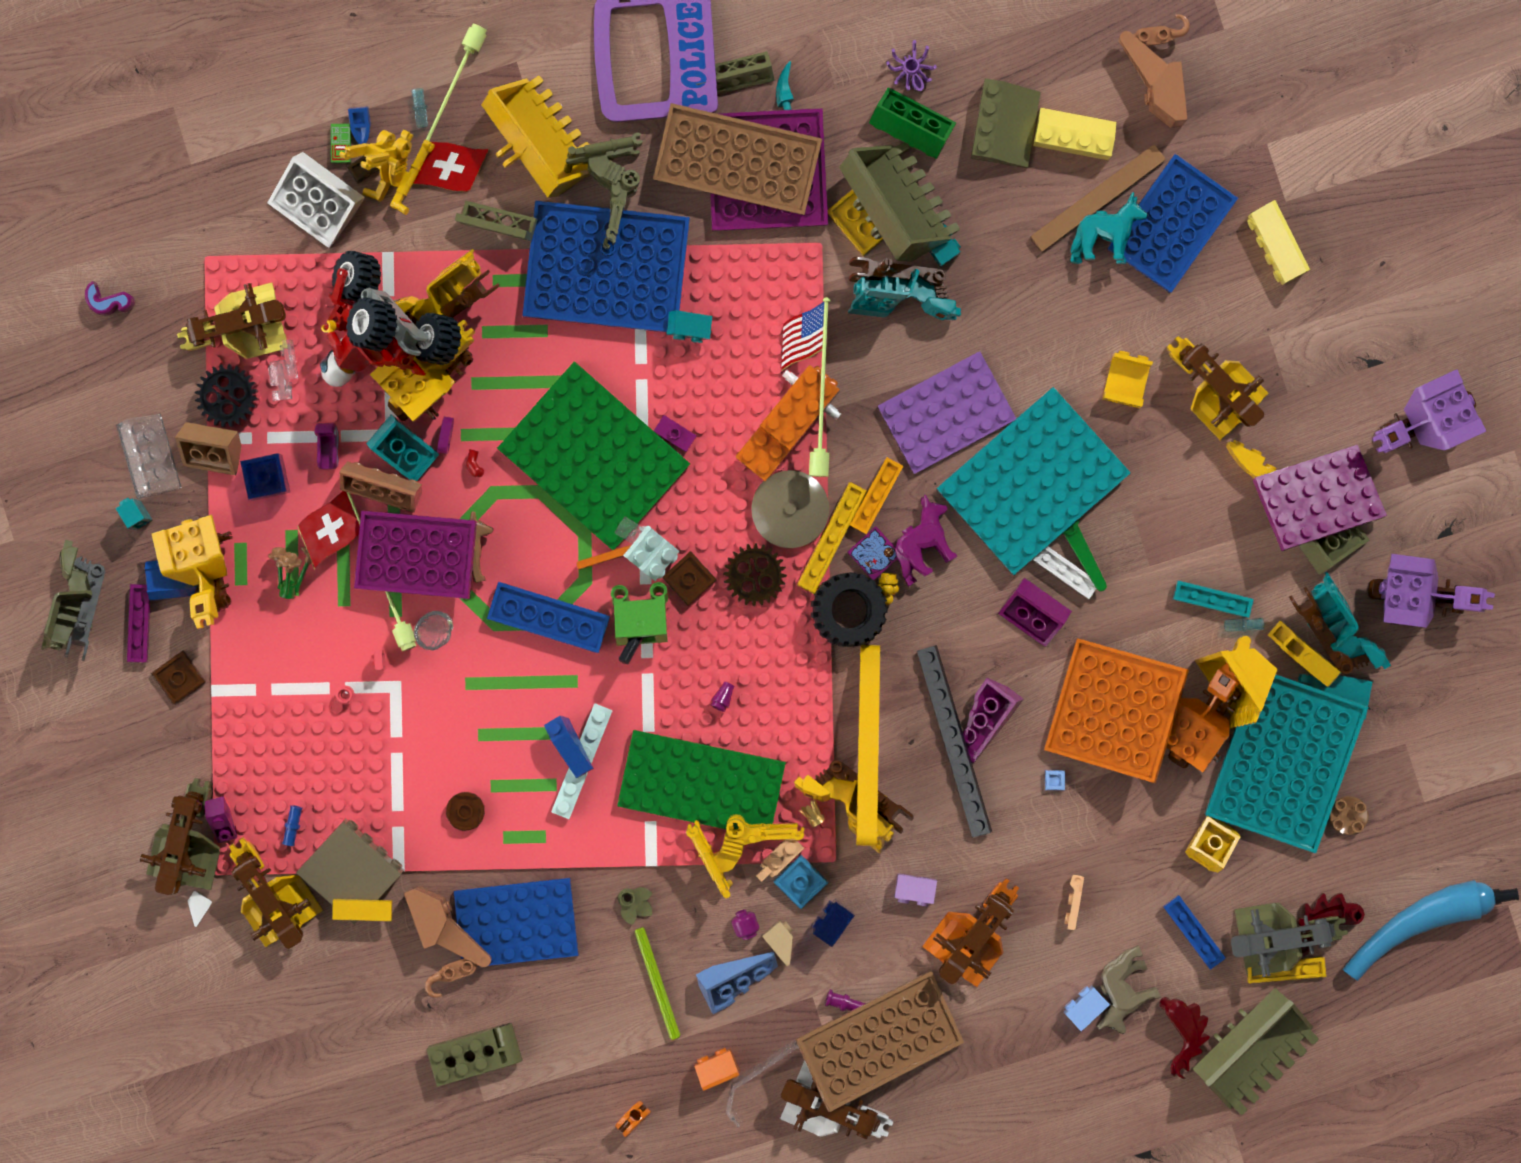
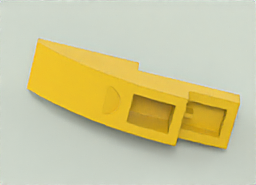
M1236 440L1226 444L1227 450L1236 463L1253 479L1276 471L1277 468L1272 465H1263L1265 457L1261 456L1262 452L1253 448L1250 451L1244 448L1243 443Z
M1280 620L1268 634L1282 650L1327 687L1342 673L1283 621Z

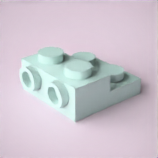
M647 526L623 556L656 581L657 578L660 579L665 575L666 567L677 560L679 550L650 526Z

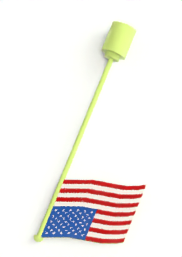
M827 297L812 310L796 315L783 324L782 371L793 363L808 359L822 351L818 448H814V452H810L809 476L829 477L830 453H827L826 449L822 448L828 302H830V299Z

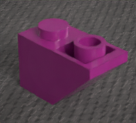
M224 796L205 801L206 820L217 842L222 843L236 839L237 833Z

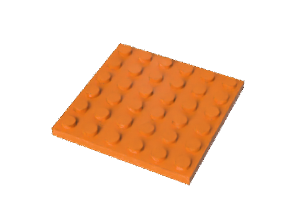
M1077 638L1044 750L1156 783L1189 670Z

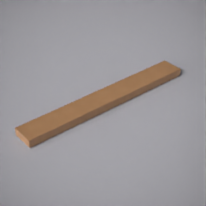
M1155 144L1034 233L1030 238L1039 250L1043 252L1077 227L1085 216L1094 214L1166 160Z

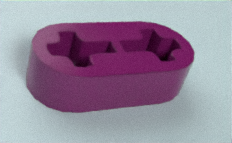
M444 416L438 441V453L448 454L454 427V418Z

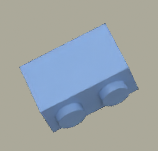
M1092 985L1089 988L1088 986L1083 988L1079 992L1080 997L1075 1001L1072 999L1064 1007L1066 1009L1064 1013L1080 1031L1085 1029L1110 1005Z

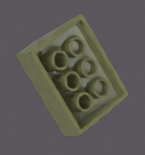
M985 78L971 159L1028 168L1041 92L1008 82Z

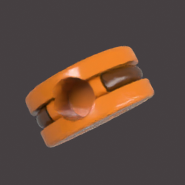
M638 1101L621 1117L615 1127L618 1130L620 1129L624 1137H628L643 1123L651 1111L648 1108L646 1109L642 1101Z

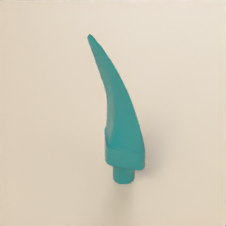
M791 61L782 70L776 87L777 106L783 107L784 110H792L790 104L794 100L788 83Z

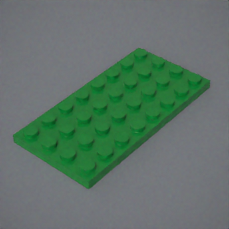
M633 730L617 806L694 823L695 820H698L700 824L726 829L728 819L735 814L741 815L748 824H773L786 762ZM733 823L734 829H738V823Z

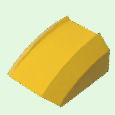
M1207 816L1185 852L1189 858L1198 862L1209 871L1218 873L1224 869L1240 839V835L1234 828L1223 821Z

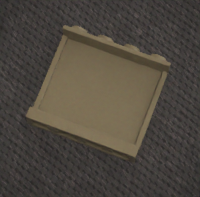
M346 818L296 872L331 905H333V899L378 900L404 870L401 868L402 864L398 860H392L382 846H377L372 842L373 839L367 833L363 834L354 821L347 820ZM359 920L350 921L355 925Z

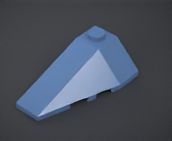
M774 952L714 965L696 974L699 988L711 1012L715 1014L733 1004L736 996L741 992L745 994L749 991L748 987L752 983L761 981L776 969L778 965Z

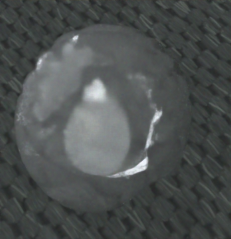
M442 611L426 613L418 620L414 628L413 634L417 644L423 649L431 651L444 646L451 638L453 620Z

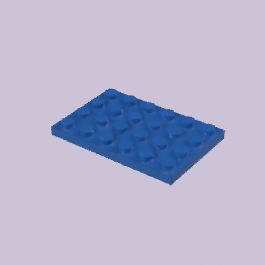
M1174 154L1139 203V206L1148 213L1147 219L1133 222L1131 235L1124 252L1126 263L1169 293H1172L1238 197ZM1113 242L1107 248L1112 253H1114Z
M570 878L454 890L457 924L490 954L492 961L488 966L579 955Z

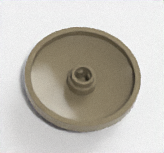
M781 471L771 475L766 482L763 481L756 490L752 500V518L758 532L771 544L782 548H798L811 543L822 533L829 517V502L823 487L813 477L800 471Z

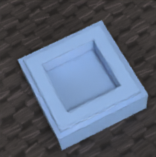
M1045 770V790H1065V770Z

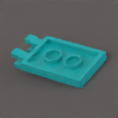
M1299 674L1298 678L1299 682L1310 683L1309 686L1366 706L1369 704L1373 681L1339 675L1327 687L1314 676Z

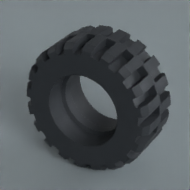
M849 572L828 578L813 595L815 596L814 601L811 602V607H813L811 618L814 619L815 623L813 625L815 629H818L819 634L826 638L828 642L841 647L861 646L872 641L882 631L881 627L887 620L885 614L888 613V607L885 606V602H887L886 596H883L881 593L883 590L875 584L873 579L867 578L863 574ZM847 591L859 594L866 605L864 621L854 628L840 626L832 615L834 599L839 594Z

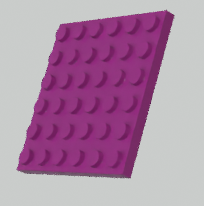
M823 108L718 113L732 118L821 138L822 142L805 215L710 193L712 231L828 226Z

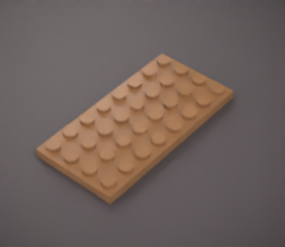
M670 103L653 180L805 215L822 139Z
M932 971L795 1039L828 1112L964 1043Z

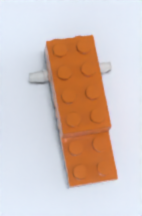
M809 365L799 378L792 372L785 371L782 376L792 385L791 388L735 456L736 459L765 482L819 417L821 368L819 366L813 368ZM825 374L823 412L837 420L841 413L830 403L837 396L840 389L837 387L838 382Z

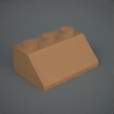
M185 422L175 436L183 466L236 475L242 447L238 431Z

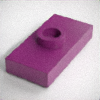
M663 415L654 429L655 433L685 452L688 451L697 435Z

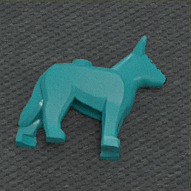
M1134 192L1131 193L1127 203L1116 214L1096 211V214L1084 217L1079 223L1071 246V263L1081 264L1082 253H1084L1085 260H1095L1092 248L1096 239L1100 237L1106 241L1113 242V259L1116 260V264H1126L1124 252L1131 235L1133 222L1144 220L1148 217V213L1137 204V196L1135 197Z

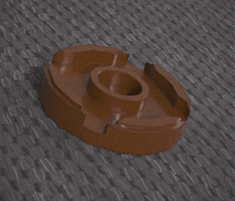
M460 792L454 795L448 801L446 807L448 821L454 828L462 831L478 827L485 816V806L481 798L471 792Z

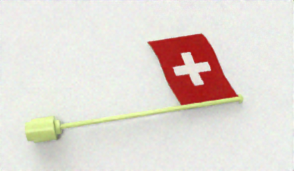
M472 24V27L468 28L461 43L466 51L465 56L426 138L428 141H430L469 54L479 53L487 36V30L477 24ZM432 142L435 145L434 149L428 153L413 184L431 185L451 191H470L489 149H472L452 143Z
M342 491L331 502L305 517L297 526L314 569L325 558L347 546L359 535L361 519L349 492ZM385 591L397 621L392 632L398 648H401L403 652L416 647L415 642L417 640L411 624L400 621L391 595Z

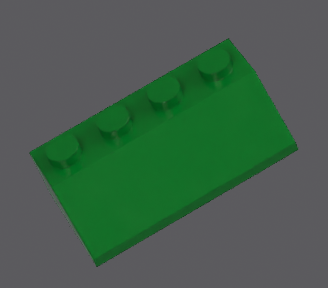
M888 87L877 104L869 124L878 130L890 134L893 138L907 143L910 147L916 148L926 155L937 159L956 122Z

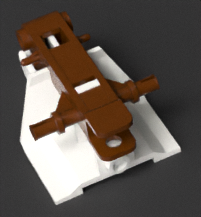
M805 1060L796 1081L788 1079L781 1093V1098L787 1101L780 1119L795 1125L793 1127L794 1130L799 1127L797 1130L801 1132V1129H804L822 1137L838 1133L840 1126L843 1125L848 1128L846 1132L847 1137L850 1135L851 1130L857 1131V1136L868 1139V1136L871 1135L881 1138V1136L887 1137L889 1134L888 1131L883 1129V1126L885 1124L892 1126L893 1121L885 1113L862 1106L863 1100L859 1101L857 1108L849 1106L850 1102L828 1112Z

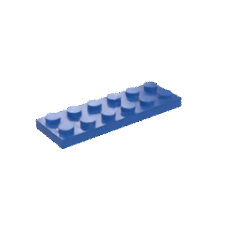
M498 582L487 619L599 653L610 616Z

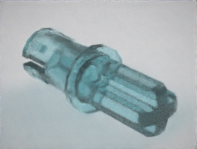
M422 88L411 90L414 104L412 110L415 111L418 128L428 126L426 113L428 107L425 105L424 89Z
M1245 617L1238 620H1226L1224 622V629L1226 632L1243 631L1244 633L1247 630H1264L1263 618L1246 619Z

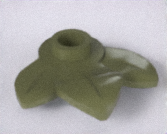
M644 887L634 890L626 888L620 891L618 902L622 906L621 915L627 923L633 925L637 915L644 917L652 915L651 905L647 901L651 897L652 892ZM627 894L631 896L629 902L624 900V896Z

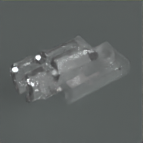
M291 339L282 340L283 345H280L282 357L285 356V360L269 363L270 385L278 386V389L272 391L273 401L292 399V382L290 380L299 379L294 343Z

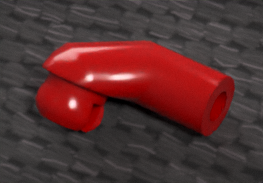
M469 449L466 468L471 476L480 478L484 475V469L479 467L476 462L479 451Z

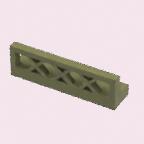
M767 51L715 64L717 95L775 81ZM763 59L766 60V62H764V63H760V64H757V63H756V62L759 61V60H763ZM739 65H746L744 68H737ZM723 69H726V70H727V71L724 72V73H719L720 70H723Z
M465 201L462 214L456 213L455 221L461 224L527 241H532L538 220L533 217L470 201ZM470 206L477 209L479 213L477 216H468ZM490 211L494 212L496 219L492 222L486 221L484 217ZM511 216L514 223L506 226L503 224L502 219ZM525 220L531 221L528 231L522 230L519 224Z

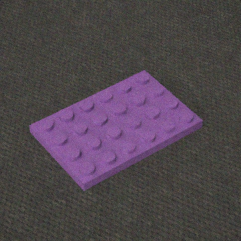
M980 351L877 406L913 474L1016 420L1012 409Z

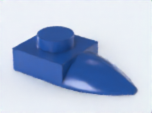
M369 107L349 108L350 127L358 144L367 143L371 126Z

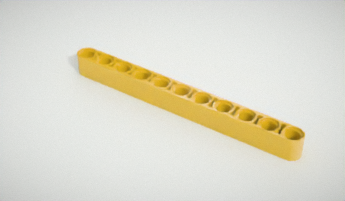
M880 645L860 646L856 846H877Z

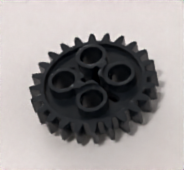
M221 364L220 370L212 367L213 373L206 371L208 377H200L203 384H196L201 389L200 391H195V394L200 395V398L195 399V402L201 403L197 409H204L201 416L209 415L207 418L208 422L214 419V425L217 426L221 422V426L224 428L227 422L230 427H233L234 422L241 425L240 419L248 421L246 414L253 415L250 409L257 408L253 401L259 400L254 397V394L259 392L253 389L256 383L249 382L252 376L245 377L246 370H242L239 373L240 367L236 366L233 370L230 364H228L227 369ZM227 377L229 384L226 387H221V380ZM213 385L229 393L228 395L238 401L241 406L238 407L232 401L226 399L225 396L213 389ZM239 389H244V397L238 399L236 392ZM216 393L217 401L210 403V395ZM231 404L233 411L231 414H226L225 407Z

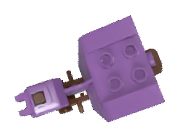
M1456 369L1415 388L1404 408L1408 418L1401 421L1398 414L1395 413L1394 417L1397 422L1393 424L1389 422L1380 426L1381 430L1376 431L1375 436L1371 439L1373 442L1377 440L1382 442V446L1377 448V452L1383 451V453L1394 451L1405 444H1408V447L1412 449L1413 446L1410 438L1414 436L1417 437L1420 445L1447 450L1486 432V429L1476 413V401L1472 393L1466 391L1462 378Z
M1391 554L1387 579H1373L1369 582L1368 596L1370 598L1384 600L1383 622L1427 628L1434 617L1435 607L1443 608V617L1446 616L1447 608L1452 609V613L1463 614L1464 610L1485 612V610L1493 609V605H1488L1486 599L1488 597L1494 598L1495 594L1487 592V589L1459 585H1455L1454 589L1449 588L1450 579L1446 580L1445 588L1438 587L1439 577L1434 559ZM1436 599H1445L1447 603H1442L1443 600H1439V603H1437Z

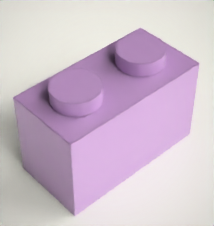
M898 873L894 897L898 898V902L909 904L911 900L917 901V905L929 907V903L934 904L937 880Z

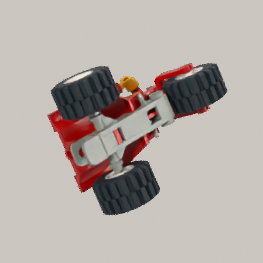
M346 251L345 254L343 253L340 256V259L338 258L333 268L332 286L334 288L333 293L330 292L328 294L332 303L336 305L327 323L321 327L324 333H328L327 338L332 346V350L320 362L322 377L330 386L341 387L350 381L356 371H362L370 364L379 367L384 365L388 367L396 366L402 370L410 369L413 374L425 376L426 373L413 359L415 355L418 360L437 365L450 363V360H453L455 354L458 353V348L461 344L460 326H458V322L454 318L435 313H425V316L422 315L420 320H417L414 324L385 291L378 290L381 282V267L378 264V260L372 255L356 251ZM344 330V332H347V334L340 341L336 332L334 331Z

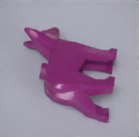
M924 495V498L921 497L920 525L914 529L911 525L903 530V535L897 540L895 547L902 575L908 587L917 582L912 574L913 569L924 577L933 572L932 568H928L924 564L921 550L934 547L946 563L957 557L956 553L949 549L944 530L939 522V517L948 510V507L930 502L926 495Z

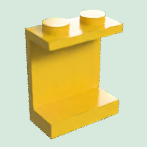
M1125 351L1114 353L1102 400L1140 409L1143 406L1144 390L1149 369L1153 362L1148 361L1149 358L1146 356L1138 355L1136 358L1130 356V353Z

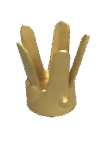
M811 800L812 808L807 805L806 808L801 807V810H798L808 819L809 824L813 828L817 825L823 828L820 823L825 818L820 813L816 800Z

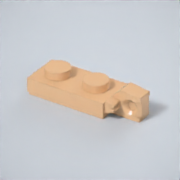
M785 839L763 860V863L760 865L763 869L756 877L761 882L768 875L773 878L804 847L795 839Z
M1073 875L1070 882L1074 893H1069L1068 905H1071L1070 913L1066 912L1064 924L1068 925L1067 929L1070 930L1076 929L1084 877L1079 875Z

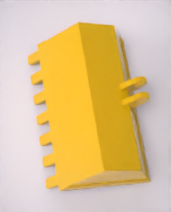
M540 76L535 77L531 81L526 78L490 89L481 106L509 143L495 155L500 158L510 150L515 152L513 156L503 162L505 168L520 159L547 198L561 195L583 178L590 175L588 164L574 165L571 173L564 172L566 159L568 158V148L571 146L580 148L589 145V143L585 142L579 147L574 145L572 141L581 136V132L579 129H575L569 134L564 131L563 128L570 124L572 120L568 115L559 121L554 117V114L560 111L562 106L559 102L549 108L546 106L544 101L553 96V93L550 89L545 90L541 94L536 92L535 88L543 83V79Z
M1244 635L1237 639L1232 651H1220L1194 660L1209 683L1217 670L1226 663L1230 667V671L1234 673L1240 682L1237 688L1240 689L1242 695L1236 703L1232 702L1230 707L1235 709V713L1228 710L1231 715L1229 719L1231 729L1257 722L1277 672V668L1255 648L1249 649L1251 639Z

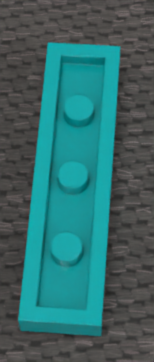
M1177 581L1173 600L1246 618L1250 617L1254 601L1252 598L1183 581Z

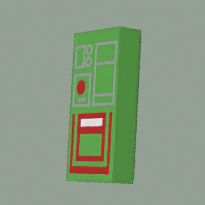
M331 124V163H351V158L345 160L340 157L341 151L345 153V146H351L350 124Z

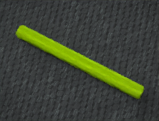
M638 928L635 930V935L671 1040L680 1037V1032L645 928Z

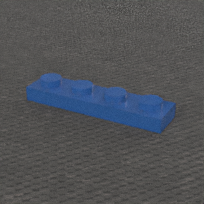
M1179 895L1163 906L1210 970L1226 959Z

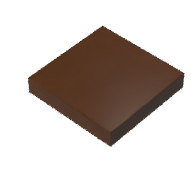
M691 551L662 577L688 606L717 580Z
M184 650L151 673L173 705L206 682Z

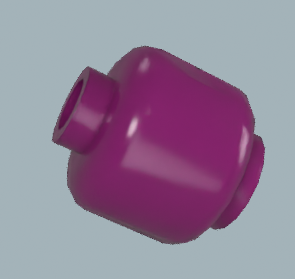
M746 909L736 912V916L731 921L736 936L743 940L755 937L759 930L755 913L747 912Z

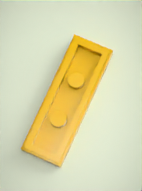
M333 899L332 920L392 921V900Z

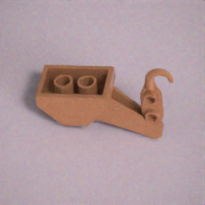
M1176 14L1175 16L1184 22V27L1180 30L1171 29L1166 26L1148 27L1137 30L1135 34L1124 31L1119 37V43L1148 88L1147 94H1145V105H1148L1149 111L1170 128L1182 127L1187 121L1182 62H1170L1167 64L1147 46L1166 44L1175 38L1187 34L1190 23L1181 14Z
M421 886L404 893L424 949L438 944L463 957L460 960L444 965L436 974L427 979L425 989L428 995L434 998L442 996L441 993H434L431 986L437 981H455L473 974L478 966L487 967L491 963L492 958L490 954L451 918L450 912H453L450 902L446 901L445 897Z

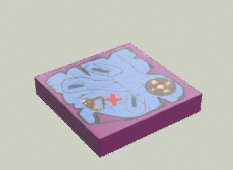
M876 526L847 552L873 580L898 559L895 546Z

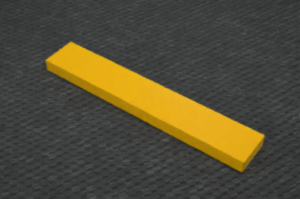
M848 482L797 586L815 594L867 490L852 482Z

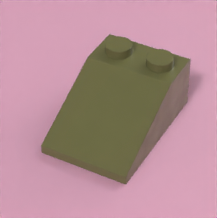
M1358 526L1300 545L1299 547L1318 574L1321 575L1370 540L1361 527Z

